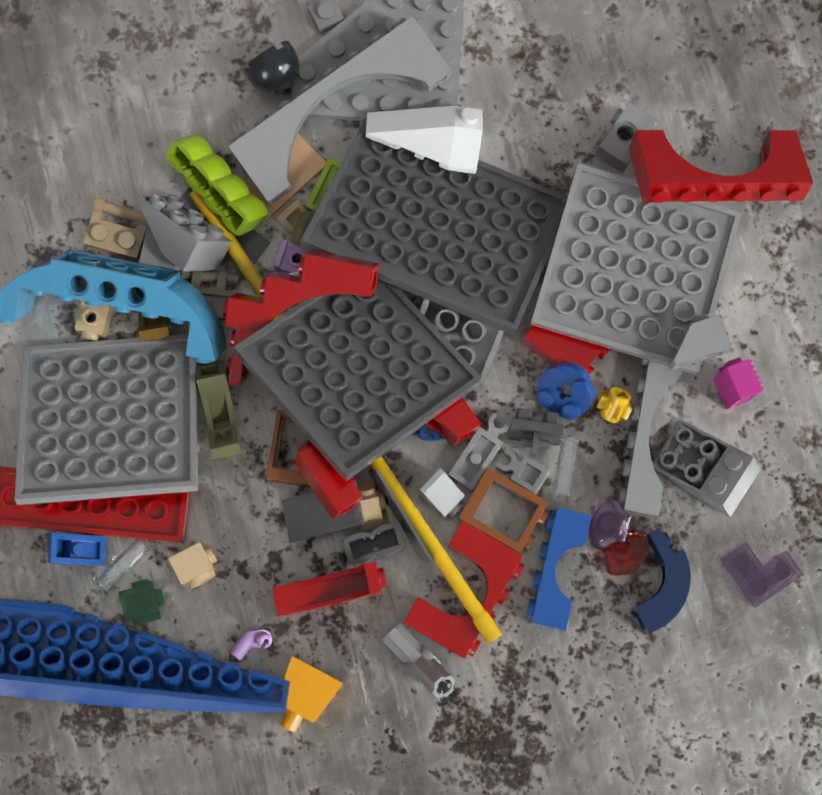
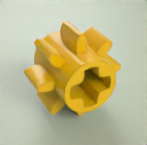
M612 387L610 392L602 391L596 407L601 409L600 415L602 418L612 423H618L621 418L628 420L634 402L629 401L631 395L626 390Z

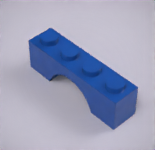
M559 507L554 510V514H548L545 530L550 531L548 541H542L539 558L543 559L541 571H535L532 587L537 588L535 598H529L526 609V616H530L529 623L566 631L572 601L561 592L557 585L555 577L556 565L565 551L585 545L592 515Z

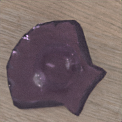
M614 496L605 497L603 501H600L592 509L588 536L591 540V545L597 550H601L615 541L625 542L627 528L632 515L624 513L618 499Z

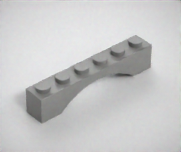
M641 358L640 364L645 365L643 376L639 375L637 380L636 392L640 393L639 403H634L631 420L635 421L634 432L629 431L626 448L631 450L629 460L625 459L623 463L622 476H625L626 479L624 488H619L617 504L621 505V513L655 519L659 516L663 486L656 475L651 461L649 448L650 424L661 396L682 375L683 371L679 369L670 371L666 365Z

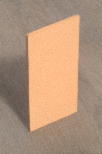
M297 134L293 144L288 169V182L291 184V191L269 205L249 177L244 180L250 194L258 197L267 208L269 214L263 223L317 175L326 164V161L299 134Z

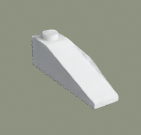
M443 106L369 112L366 117L365 137L394 149L402 147L415 152L414 157L421 160L424 157L440 163L439 167L446 170L475 174L483 131V110L461 106Z

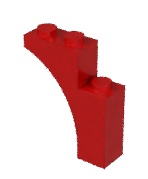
M375 561L333 574L272 587L277 616L284 617L382 595L381 588L387 587L383 567L377 568Z

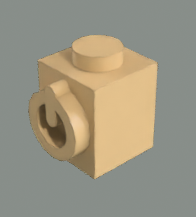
M193 540L178 548L179 553L168 558L181 585H189L190 589L196 588L216 576L214 573L216 568L213 563L217 561V558L210 545L205 547L201 542L195 544Z

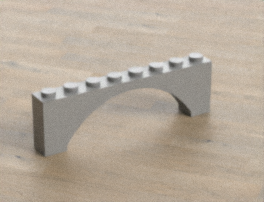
M413 16L407 20L401 18L391 26L392 31L385 36L382 34L375 36L369 41L368 48L362 52L359 50L354 51L345 59L346 63L339 68L336 66L330 68L322 75L324 79L317 84L309 83L300 90L301 95L292 101L289 98L283 101L277 107L278 111L272 116H262L254 123L255 128L247 133L242 131L231 139L232 144L228 146L231 153L269 205L292 190L291 184L288 182V169L295 138L310 112L327 96L348 85L378 79L412 83L424 87L429 93L451 77L452 70Z

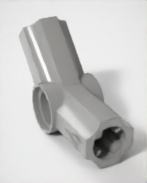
M401 623L382 639L403 662V667L419 683L422 682L427 690L436 698L447 697L454 690L453 685L456 680L440 665L441 662L424 644L421 645Z

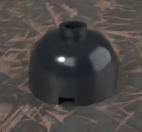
M289 40L281 42L282 48L277 50L275 46H272L248 63L251 68L250 70L243 69L249 82L259 91L272 93L278 90L280 94H283L294 86L292 80L298 75L300 66L299 58Z

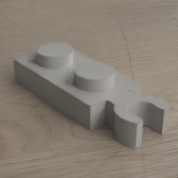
M496 413L490 416L487 431L481 427L478 428L448 474L450 478L471 492L504 443L497 437L505 434L510 427V422L507 421L504 427L496 428L494 426V421L497 418Z

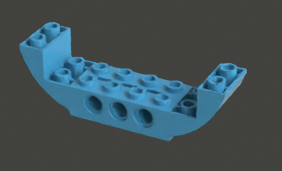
M69 249L17 276L0 291V323L11 324L24 317V315L34 310L36 295L43 296L48 293L57 295L56 298L62 301L83 300L86 305L92 307H101L104 304L113 306V310L118 312L139 311L142 312V316L147 318L164 316L169 317L171 322L178 324H187L189 321L190 328L185 356L194 357V361L199 363L215 361L227 348L224 330L217 313L195 286L180 277L181 271Z

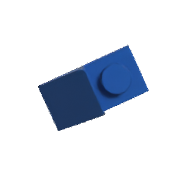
M49 533L48 563L60 566H105L106 536Z

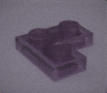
M747 542L721 558V561L753 607L759 606L804 575L787 550L762 565Z

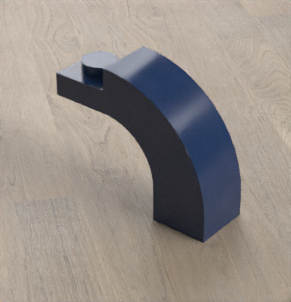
M660 528L645 535L660 564L662 573L660 586L650 599L631 608L645 635L662 628L677 616L686 602L691 583L690 565L684 549L673 554L671 551L673 543L666 532L662 533Z

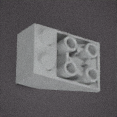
M151 194V196H137L136 200L165 258L182 271L218 270L232 242L223 235L224 231L221 228L207 223L203 220L204 216L201 213L186 207L184 200L176 195L159 196Z
M682 420L653 462L657 473L704 504L728 517L732 516L761 470L754 456Z

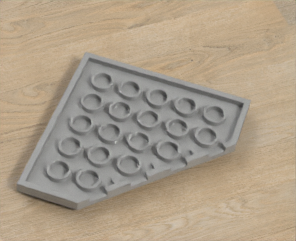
M367 0L298 57L300 69L298 75L293 79L294 86L292 87L291 100L293 101L300 96V90L309 83L317 84L324 79L322 75L334 66L339 68L346 63L345 59L356 50L362 52L368 48L369 41L379 34L385 36L392 31L391 26L401 18L407 20L413 16L452 70L449 79L429 93L424 87L397 80L378 79L354 83L327 96L310 112L307 118L364 121L369 112L458 106L464 0Z

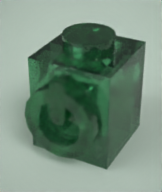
M148 579L131 583L130 589L118 592L125 621H132L133 626H139L161 619L160 613H164L162 606L166 605V597L163 588H158L157 584L149 583Z

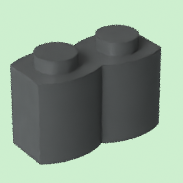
M394 523L381 525L371 533L361 532L353 534L342 542L349 565L355 566L369 563L376 556H392L405 547L399 524Z

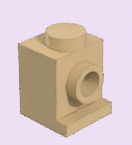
M80 300L81 305L75 325L76 332L81 334L80 338L87 341H97L98 338L107 340L114 311L113 306L103 304L101 307H92L86 305L85 301ZM89 315H96V320L89 323Z
M374 482L359 484L357 487L363 497L360 502L365 524L360 525L361 531L390 524L383 493L376 492Z

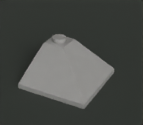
M424 298L420 312L482 377L481 383L472 389L480 393L504 332Z

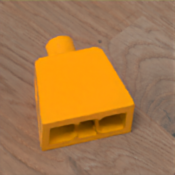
M292 656L284 680L290 682L287 711L279 725L295 733L303 717L314 723L341 688L343 682Z

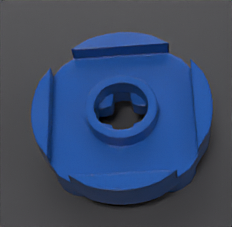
M562 361L560 364L550 365L541 374L537 384V401L548 411L558 413L559 417L574 420L579 415L585 413L593 403L595 387H592L589 380L590 375L583 367L573 362ZM568 385L569 392L572 393V395L564 394L561 391L560 387Z

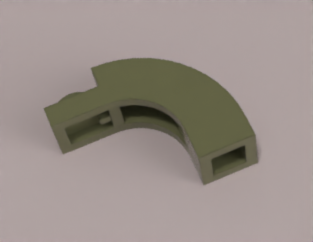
M221 360L196 366V381L205 412L212 459L229 458L234 454L241 453L242 443L224 361Z

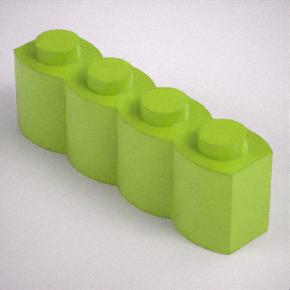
M195 133L173 141L165 154L168 162L177 172L184 175L186 182L195 192L202 195L207 206L214 213L221 216L223 223L232 233L240 236L260 227L269 214L267 208L258 197L250 194L244 181L237 175L232 174L228 164L220 156L213 153L211 146L202 136Z

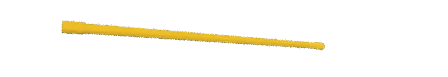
M193 190L189 195L209 224L221 228L224 231L223 235L232 241L227 251L257 296L263 298L264 296L260 295L262 276L233 233L225 226L221 216L214 213L207 206L202 195ZM282 311V312H281L279 315H277L273 320L277 319L278 317H280L281 315H283V314L286 313V312H285V311ZM381 456L376 459L370 466L373 470L378 469L434 562L472 617L474 625L486 643H491L502 635L501 631L471 591L383 457Z

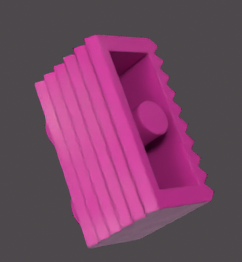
M741 357L726 362L725 366L719 368L720 373L713 378L726 409L746 403L763 391L764 387L760 386L762 382L758 381L757 371L753 370L755 366L751 364L753 360L747 359L742 361Z

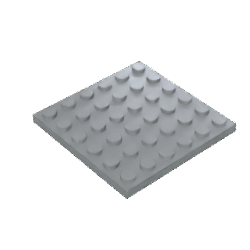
M578 163L530 325L668 366L685 330L693 323L692 319L704 314H709L710 318L714 317L742 212L707 201L687 203L642 202L637 180ZM701 362L679 368V370L697 375Z
M189 334L171 335L157 341H141L140 338L23 347L15 501L17 505L198 491L197 362L194 361V357L185 356Z

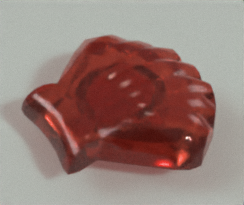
M613 525L607 535L596 544L603 551L606 570L612 576L628 575L635 572L644 563L649 553L646 532L642 530H619L616 525Z

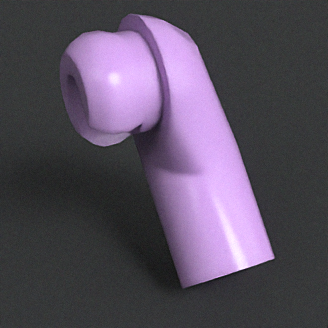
M265 629L246 630L229 652L239 660H242L250 648L266 649L272 644L273 639L270 632Z

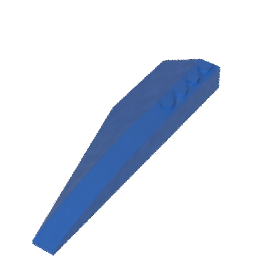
M0 598L1 696L156 710L286 712L289 681L257 670L248 671L239 668V665L230 661L225 663L213 659L210 654L201 651L199 653L186 649V646L142 631L137 633L128 630L126 626L116 622L113 625L101 621L98 616L89 613L84 615L75 612L74 608L65 605Z

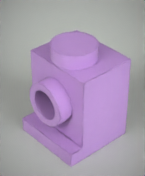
M282 239L273 265L275 272L285 274L298 272L299 263H293V257H305V254L311 250Z

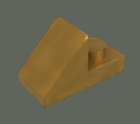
M138 311V332L141 341H157L163 337L173 335L169 317L147 318L141 315L142 312Z

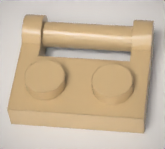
M97 197L83 244L86 247L139 261L148 223L141 211L109 203L107 199ZM104 213L139 222L138 228L133 229L102 220Z

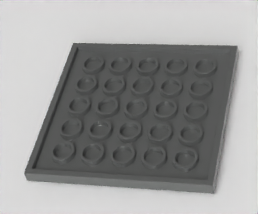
M377 279L376 291L370 297L353 294H330L304 300L234 346L233 353L345 481H348L462 398L482 381V377L398 287L380 279Z

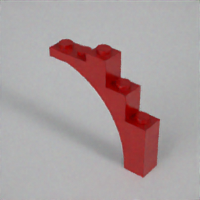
M316 250L309 251L305 254V257H301L298 273L302 274V277L274 271L262 280L260 295L264 296L263 298L235 293L229 299H226L223 306V316L226 317L225 326L236 328V330L232 331L230 346L234 350V346L269 324L282 311L301 301L330 294H353L370 297L376 291L380 263ZM232 352V357L228 359L226 365V374H229L228 384L240 386L247 380L248 369Z

